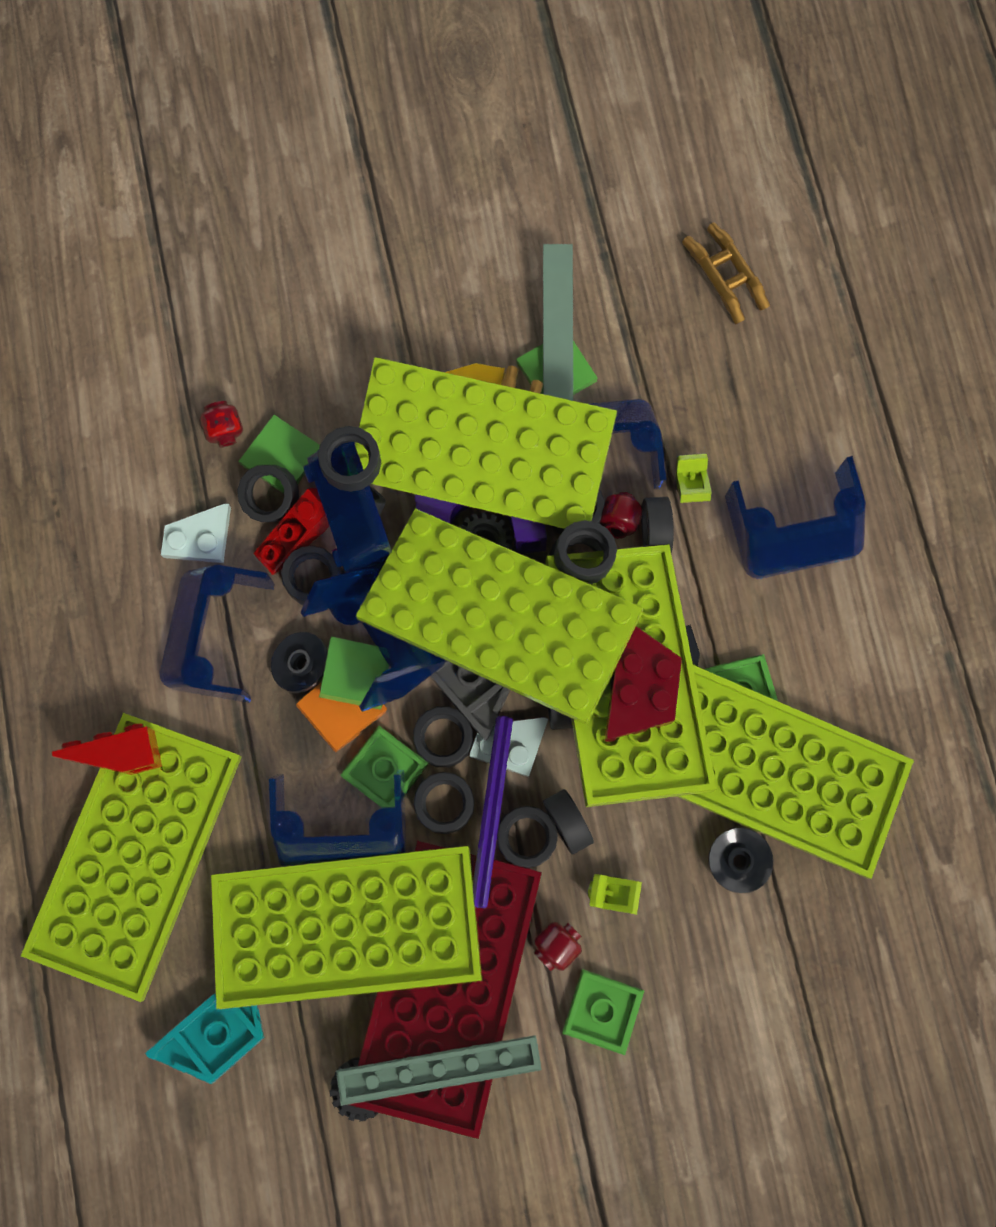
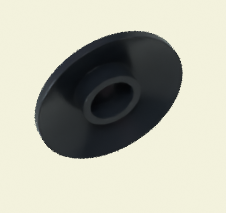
M297 632L286 637L277 646L271 661V672L277 685L293 693L304 692L314 687L323 677L328 652L324 642L309 632ZM307 661L305 667L302 669L303 663Z
M734 828L722 833L713 842L709 852V867L714 879L726 890L734 893H750L761 888L771 876L773 854L769 844L760 834L750 829ZM736 855H741L744 858V865L742 867H737L734 864L733 860Z

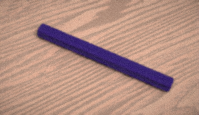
M497 716L473 878L474 905L476 908H486L488 905L513 719L507 716Z

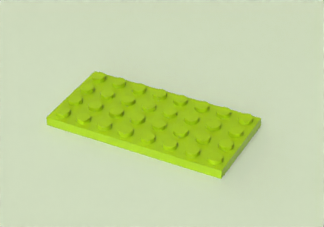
M374 357L359 428L372 435L377 442L380 452V472L371 484L565 529L574 522L592 521L617 410ZM359 443L355 444L349 476L359 474L368 465V451Z
M415 508L357 612L356 617L364 623L587 725L643 613V607Z
M670 545L617 549L615 562L606 577L590 585L643 607V613L636 626L682 658L675 721L672 724L658 728L653 727L635 735L630 734L619 737L611 742L604 741L612 674L588 724L585 725L571 718L585 807L714 792L717 789ZM594 551L567 555L577 566L590 569L600 565L604 552ZM554 555L547 556L545 560L546 565L558 570Z
M693 665L717 789L714 792L676 797L864 878L872 879L914 760Z
M123 713L114 735L125 732L124 728L129 725L140 723L144 727L147 726L155 730L162 767L134 775L99 769L21 953V957L133 1000L143 1002L242 756Z
M469 846L211 875L217 1009L482 981Z

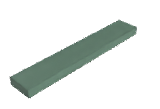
M543 244V394L572 401L573 244Z
M536 1035L339 1069L336 1072L340 1103L343 1106L540 1071L542 1068Z

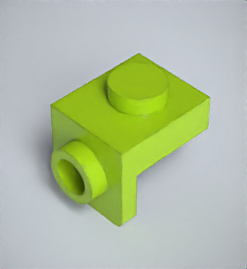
M707 454L680 455L677 457L675 479L680 503L711 501L712 492L707 474Z
M594 874L593 881H591L588 888L589 905L591 907L637 915L642 882Z

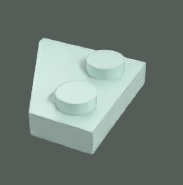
M222 504L165 525L161 556L171 559L224 563L231 506L229 504Z
M547 718L513 721L506 770L529 777L548 722ZM495 725L486 741L477 733L469 757L490 764Z

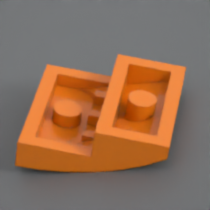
M321 683L296 704L297 708L335 753L358 737L363 729L387 711L384 704L381 710L320 698Z

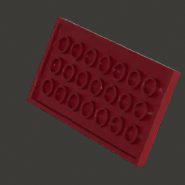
M417 841L415 852L446 848ZM470 854L473 880L477 856ZM494 860L488 905L486 908L475 907L482 981L377 992L358 1066L502 1041L542 872ZM493 1079L348 1105L479 1139Z

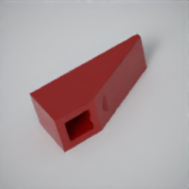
M325 487L308 488L253 553L272 575L277 574L283 568L285 560L292 552L301 547L309 546L341 514L325 501L324 495L327 491Z
M141 723L129 725L124 728L125 732L115 735L112 732L96 734L93 736V741L81 743V740L66 742L61 745L62 749L52 751L53 757L129 775L162 767L155 730L147 726L144 727Z

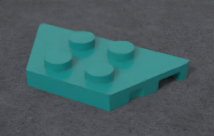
M215 992L145 1054L148 1058L213 1084L265 1038L259 1007L256 1005L217 1009Z

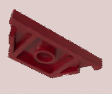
M637 626L613 672L604 740L606 742L614 741L616 738L642 733L653 727L658 728L669 725L675 721L682 658Z

